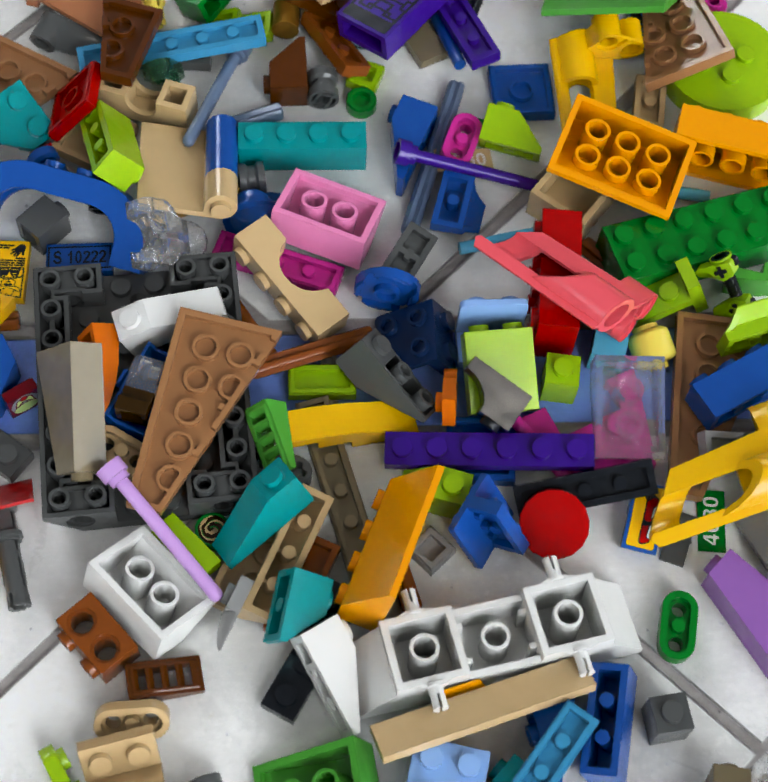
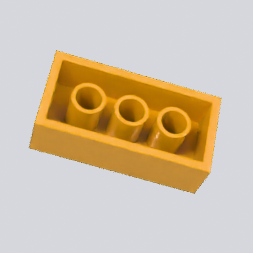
M683 103L673 132L697 142L686 175L745 190L768 186V123Z

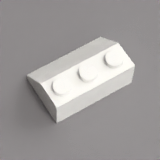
M144 525L87 564L83 586L97 598L111 616L153 660L159 659L182 642L215 604L178 560Z

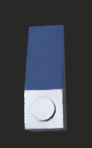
M404 94L398 106L393 104L387 122L391 123L392 161L394 148L399 138L412 141L413 145L418 146V150L424 151L437 120V106ZM415 162L414 165L408 164V166L393 163L395 193L397 196L402 197L418 163Z

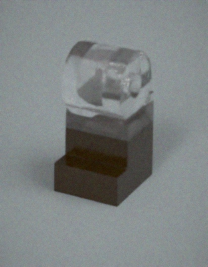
M139 354L135 356L122 393L118 395L114 406L118 419L147 427L165 364L164 361Z

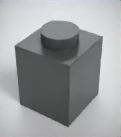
M43 195L16 218L20 236L25 241H30L31 246L42 255L46 254L47 245L57 244L72 231L69 211L59 201L54 203L46 195Z
M685 692L649 697L641 708L649 745L686 739L695 728Z

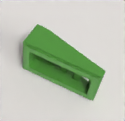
M263 399L245 410L247 423L264 469L278 455H280L281 460L290 470L296 468L286 402Z

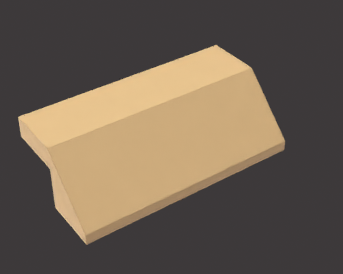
M302 483L315 500L232 570L223 562L214 580L223 594L229 582L236 585L241 575L255 581L237 618L267 624L278 571L292 567L302 568L335 498ZM218 601L212 607L223 611L226 605Z

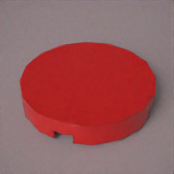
M549 488L536 492L525 502L520 513L519 525L522 528V533L530 543L528 548L543 558L549 556L550 559L551 555H555L557 560L572 556L583 546L589 535L590 520L584 504L576 495L565 490Z

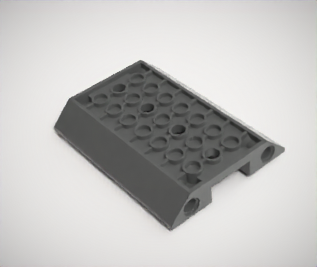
M235 251L168 257L169 271L147 272L144 275L135 273L103 276L101 263L34 268L33 290L36 353L68 341H78L77 337L91 322L114 323L111 312L137 300L215 286L220 290L228 318L242 321ZM120 341L117 380L124 369L131 371L140 356L135 357ZM170 342L157 348L168 353ZM36 355L43 522L83 531L146 525L147 523L136 510L126 508L127 499L117 487L113 489L110 485L105 486L96 474L93 475V481L71 482V475L56 474ZM116 385L113 391L110 404L114 399L115 395L117 394L118 390L120 389L116 387ZM249 386L163 515L160 516L163 520L172 512L181 521L199 519L207 513H218L224 517L228 516L233 511L249 482L257 475L255 445L245 414V410L251 407ZM106 444V450L113 448L112 444ZM137 461L132 462L131 466L136 468Z

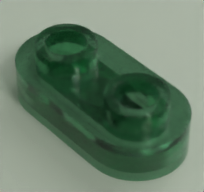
M170 58L155 59L141 66L144 80L152 83V85L163 86L165 79L180 82V80L185 78L182 64Z

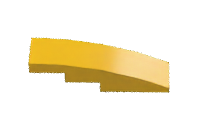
M382 401L341 403L287 411L293 448L314 443L318 444V448L349 442H351L352 447L385 441V432H419L416 419Z

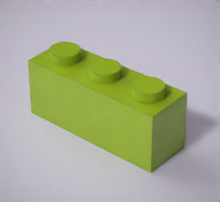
M99 99L96 108L80 122L92 173L125 192L131 184H135L140 180L145 167L131 120Z

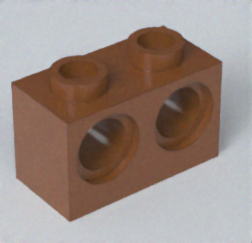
M91 592L55 620L60 630V633L56 635L69 652L76 649L84 658L79 663L92 679L99 676L107 684L125 669L124 664L133 663L141 656L137 644ZM89 621L93 623L92 628L88 632H75V628L81 622ZM104 648L116 649V654L111 659H98V654Z

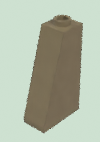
M68 341L36 353L56 474L71 475V482L93 481V475L106 464L102 343Z

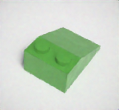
M353 735L252 767L254 782H379L373 745Z

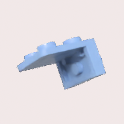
M506 296L501 299L471 297L461 301L455 328L458 368H463L460 336L464 332H469V326L489 325V330L502 329V324L522 322L524 327L528 311V300L515 296Z

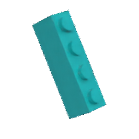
M238 122L239 163L254 165L256 161H263L264 170H295L296 168L301 170H366V122Z

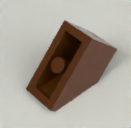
M298 37L269 62V75H263L264 94H270L271 104L279 102L281 106H308L305 37Z

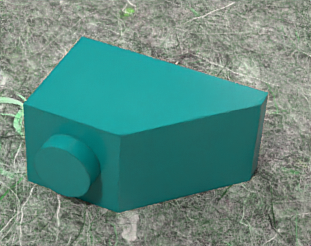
M298 567L279 570L263 642L267 644L286 642L326 616L327 610L333 601L332 586L334 579Z

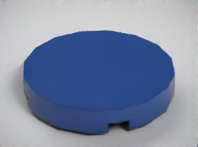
M373 267L361 271L356 276L354 294L356 297L361 296V302L369 307L384 311H395L400 309V306L407 305L408 307L419 301L421 284L416 277L403 270L390 267Z

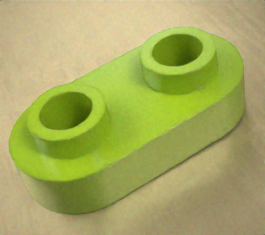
M52 744L37 751L52 782H71L66 770L72 768V765L62 747L55 750Z

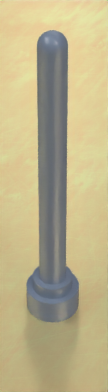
M252 49L226 53L227 59L182 139L184 146L192 147L195 144L237 65L248 60Z

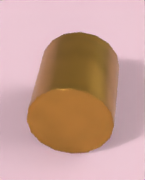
M276 0L273 5L272 33L282 39L296 37L299 32L300 8L284 0Z

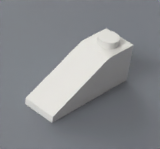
M215 286L145 298L111 312L119 341L135 357L141 354L148 341L156 347L171 342L180 307L228 318L219 288Z
M336 614L291 638L290 642L341 737L346 738L361 733L356 647L352 641L353 633L350 626Z

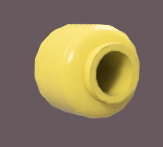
M651 322L633 329V335L628 341V348L635 366L638 369L649 368L650 374L669 368L668 361L676 355V348L668 328L658 326L657 322Z

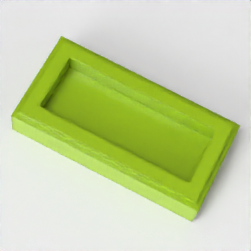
M337 364L303 365L288 370V400H311L326 395L329 396L330 400H356V387Z

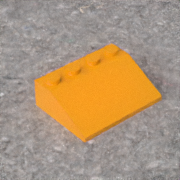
M578 93L546 171L668 221L697 142Z
M438 464L392 478L385 491L378 489L371 507L377 510L373 521L366 520L359 537L360 540L365 541L361 552L354 550L347 567V571L353 573L349 584L341 583L334 603L340 605L337 612L340 619L370 631L378 627V621L385 619L399 592L445 469L444 466Z

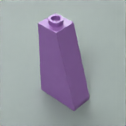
M730 549L723 558L716 554L707 564L703 571L708 575L701 586L768 679V579Z

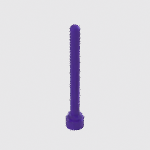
M401 138L397 140L393 152V163L397 165L408 166V164L414 165L416 162L529 191L539 182L534 178L418 150V146L413 145L412 141Z

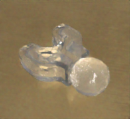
M142 197L125 203L127 219L138 225L143 236V247L140 252H130L132 268L149 272L156 270L159 266L167 267L174 265L180 256L205 253L208 244L205 230L192 221L179 218L167 200Z

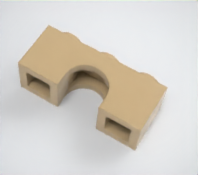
M137 77L132 87L105 80L100 82L97 102L100 99L129 119L189 128L198 111L195 86L165 79L161 91H153L141 85Z

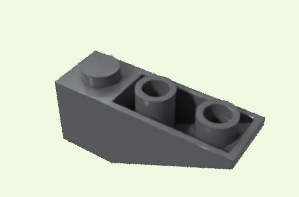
M376 328L335 360L356 388L424 423L435 412V401L432 394L423 388L413 375L409 365L399 358L392 349L389 340L381 335Z

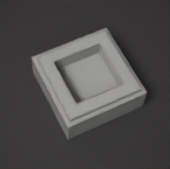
M430 525L419 536L411 558L432 576L456 553V548Z

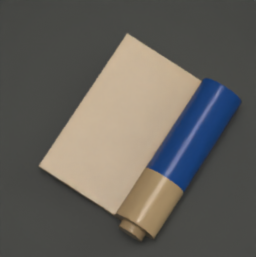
M218 114L211 117L206 124L205 131H201L192 147H186L182 143L188 128L141 122L139 150L145 169L142 177L137 182L136 208L216 219L232 217L238 210L237 121L226 114Z

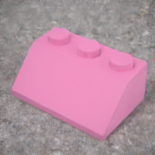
M296 168L275 203L270 220L286 237L287 244L359 270L371 247L386 205V200Z

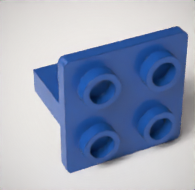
M481 473L449 525L448 530L473 566L479 569L484 567L494 548L524 555L530 544L522 533L521 526L513 519L514 512L490 475Z

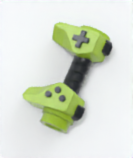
M729 250L714 254L709 259V262L699 265L695 274L700 278L708 277L724 282L730 297L715 306L713 314L715 316L733 318L737 306L756 300L750 293H742L735 276L740 261Z

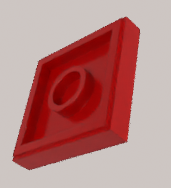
M96 60L91 61L55 95L48 136L56 142L97 106L101 75L100 63Z

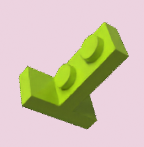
M687 257L675 262L678 270L677 273L647 286V288L658 294V297L652 309L643 319H639L634 329L647 323L658 321L691 305L694 306L696 313L709 308L701 285Z

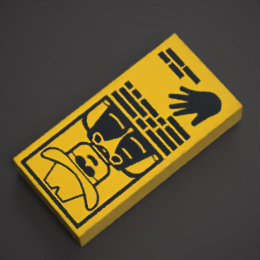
M0 241V294L14 297L16 304H25L32 250L30 241Z

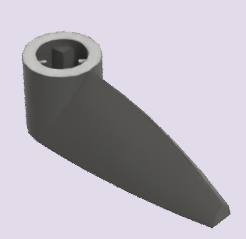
M47 10L43 12L29 38L36 47L43 51L52 53L57 50L76 56V47L98 44L102 41V37L78 23Z

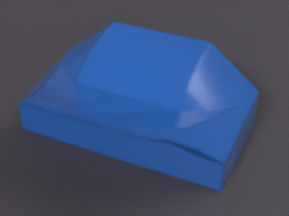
M444 170L430 223V230L460 235L465 232L479 234L486 205L476 192L475 176Z

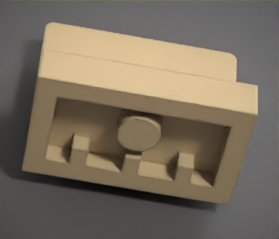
M152 724L76 743L85 782H165L161 757Z

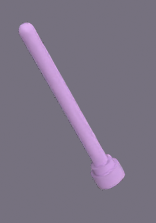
M116 456L106 463L96 473L105 486L110 485L113 489L117 487L208 598L213 602L220 601L223 596L220 587L128 479L130 474L126 471L128 466L120 456Z

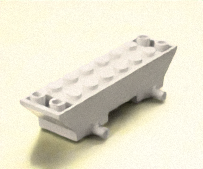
M551 555L550 559L549 556L542 559V564L548 578L540 584L522 588L521 594L457 609H452L451 604L432 609L420 608L415 588H409V594L407 589L402 590L400 595L402 596L406 611L397 617L378 621L377 628L353 642L356 647L360 720L427 703H432L433 712H440V706L443 712L449 709L444 690L476 679H480L487 686L569 657H574L579 676L585 677L586 674L591 676L595 673L592 661L602 662L642 652L643 649L620 584L595 579L593 572L576 576L562 575L557 557Z

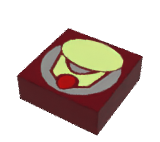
M33 378L25 380L1 395L7 411L13 419L38 405L37 384Z

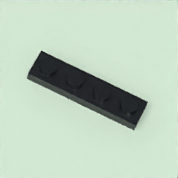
M651 458L512 486L519 518L525 502L536 492L549 488L565 490L576 495L585 508L658 494Z
M333 581V601L327 610L326 616L305 630L337 614L340 605L334 603L341 583ZM294 647L261 702L263 709L292 725L315 688Z

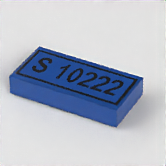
M113 242L47 245L46 267L101 263L103 276L114 275V267L108 266Z

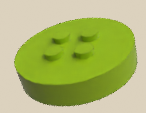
M712 11L734 48L735 58L668 84L666 94L680 109L683 103L753 119L768 108V31L747 17L730 12Z

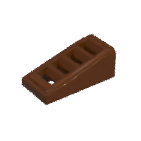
M199 655L124 664L129 700L157 699L164 701L205 693ZM190 667L193 684L185 685L183 668ZM175 670L178 686L170 687L168 671ZM153 674H161L163 688H155ZM138 677H146V690H140Z

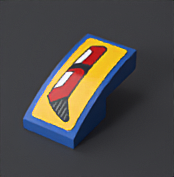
M657 485L658 494L629 499L626 522L620 543L621 548L656 555L658 546L649 539V532L657 504L664 491L663 486Z

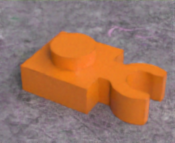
M444 368L442 392H436L435 412H442V426L456 427L458 369Z

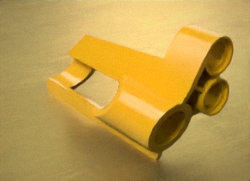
M595 14L591 17V26L587 29L572 30L549 40L561 129L563 130L572 109L569 89L572 86L584 85L588 87L592 99L617 109L613 60L636 57L644 52L641 24L638 18L627 17L619 20L618 14Z
M768 401L746 408L750 412L756 429L755 432L669 470L664 491L657 504L649 532V539L659 548L768 510ZM736 471L744 492L736 502L727 508L680 524L682 508L688 491L692 486Z

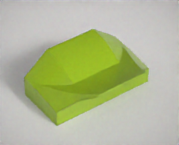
M768 297L737 306L731 323L716 345L721 357L750 349L757 344H768Z

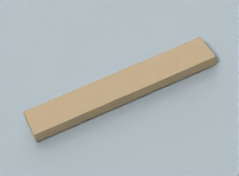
M569 657L446 699L449 709L443 712L441 706L440 712H433L431 704L370 725V733L383 764L565 702L567 699L571 700L596 691V682L592 675L587 676L586 674L585 677H580L574 657Z

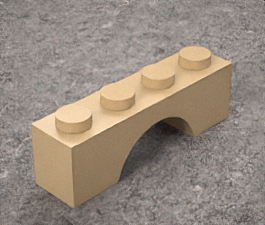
M266 214L234 235L232 251H235L236 261L241 266L249 268L254 274L253 279L262 291L267 290L274 298V305L283 316H289L294 322V328L302 340L313 342L330 337L346 325L349 312L329 289L318 291L305 290L295 286L285 277L281 270L279 259L284 253L286 237Z

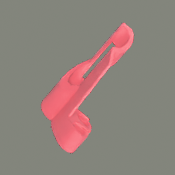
M516 232L513 237L499 243H492L482 235L475 236L474 247L591 329L605 332L618 342H622L630 334L637 320L643 319L657 300L658 294L633 277L627 276L622 280H618L543 232ZM543 253L574 275H538L522 264L521 261L531 259Z

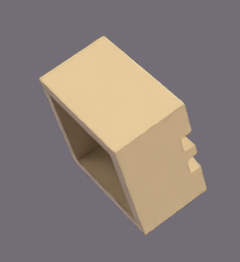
M547 171L530 191L526 213L540 221L543 208L582 211L583 240L591 227L596 225L600 216H603L613 204L614 199Z

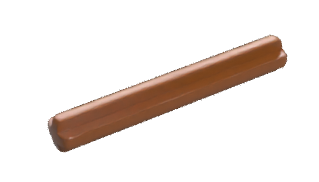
M364 326L272 353L253 379H260L343 354L352 345L371 332L372 328Z

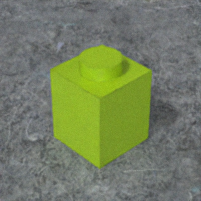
M547 352L542 369L540 400L565 404L574 403L579 388L581 356Z

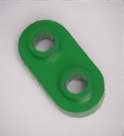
M685 591L669 593L660 606L656 647L659 655L665 661L672 664L685 662L693 653L696 644L698 604L695 598ZM672 608H679L683 612V616H675ZM669 642H676L680 647V651H673L669 647Z

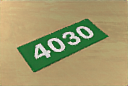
M706 490L702 501L697 502V518L724 509V491ZM725 525L698 534V551L726 553Z

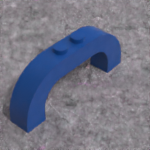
M46 159L45 165L27 160L0 162V209L11 195L28 189L94 206L108 217L114 231V243L108 266L142 275L149 272L153 255L151 227L143 209L136 208V200L127 192L121 191L110 183L96 179V175L90 170L77 167L76 173L65 171L66 164Z

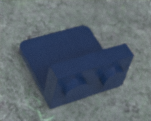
M434 299L398 309L376 318L375 328L389 340L392 349L403 362L409 365L411 370L429 365L444 376V368H456L455 360L458 358V352L453 341L455 320L451 312L444 309Z

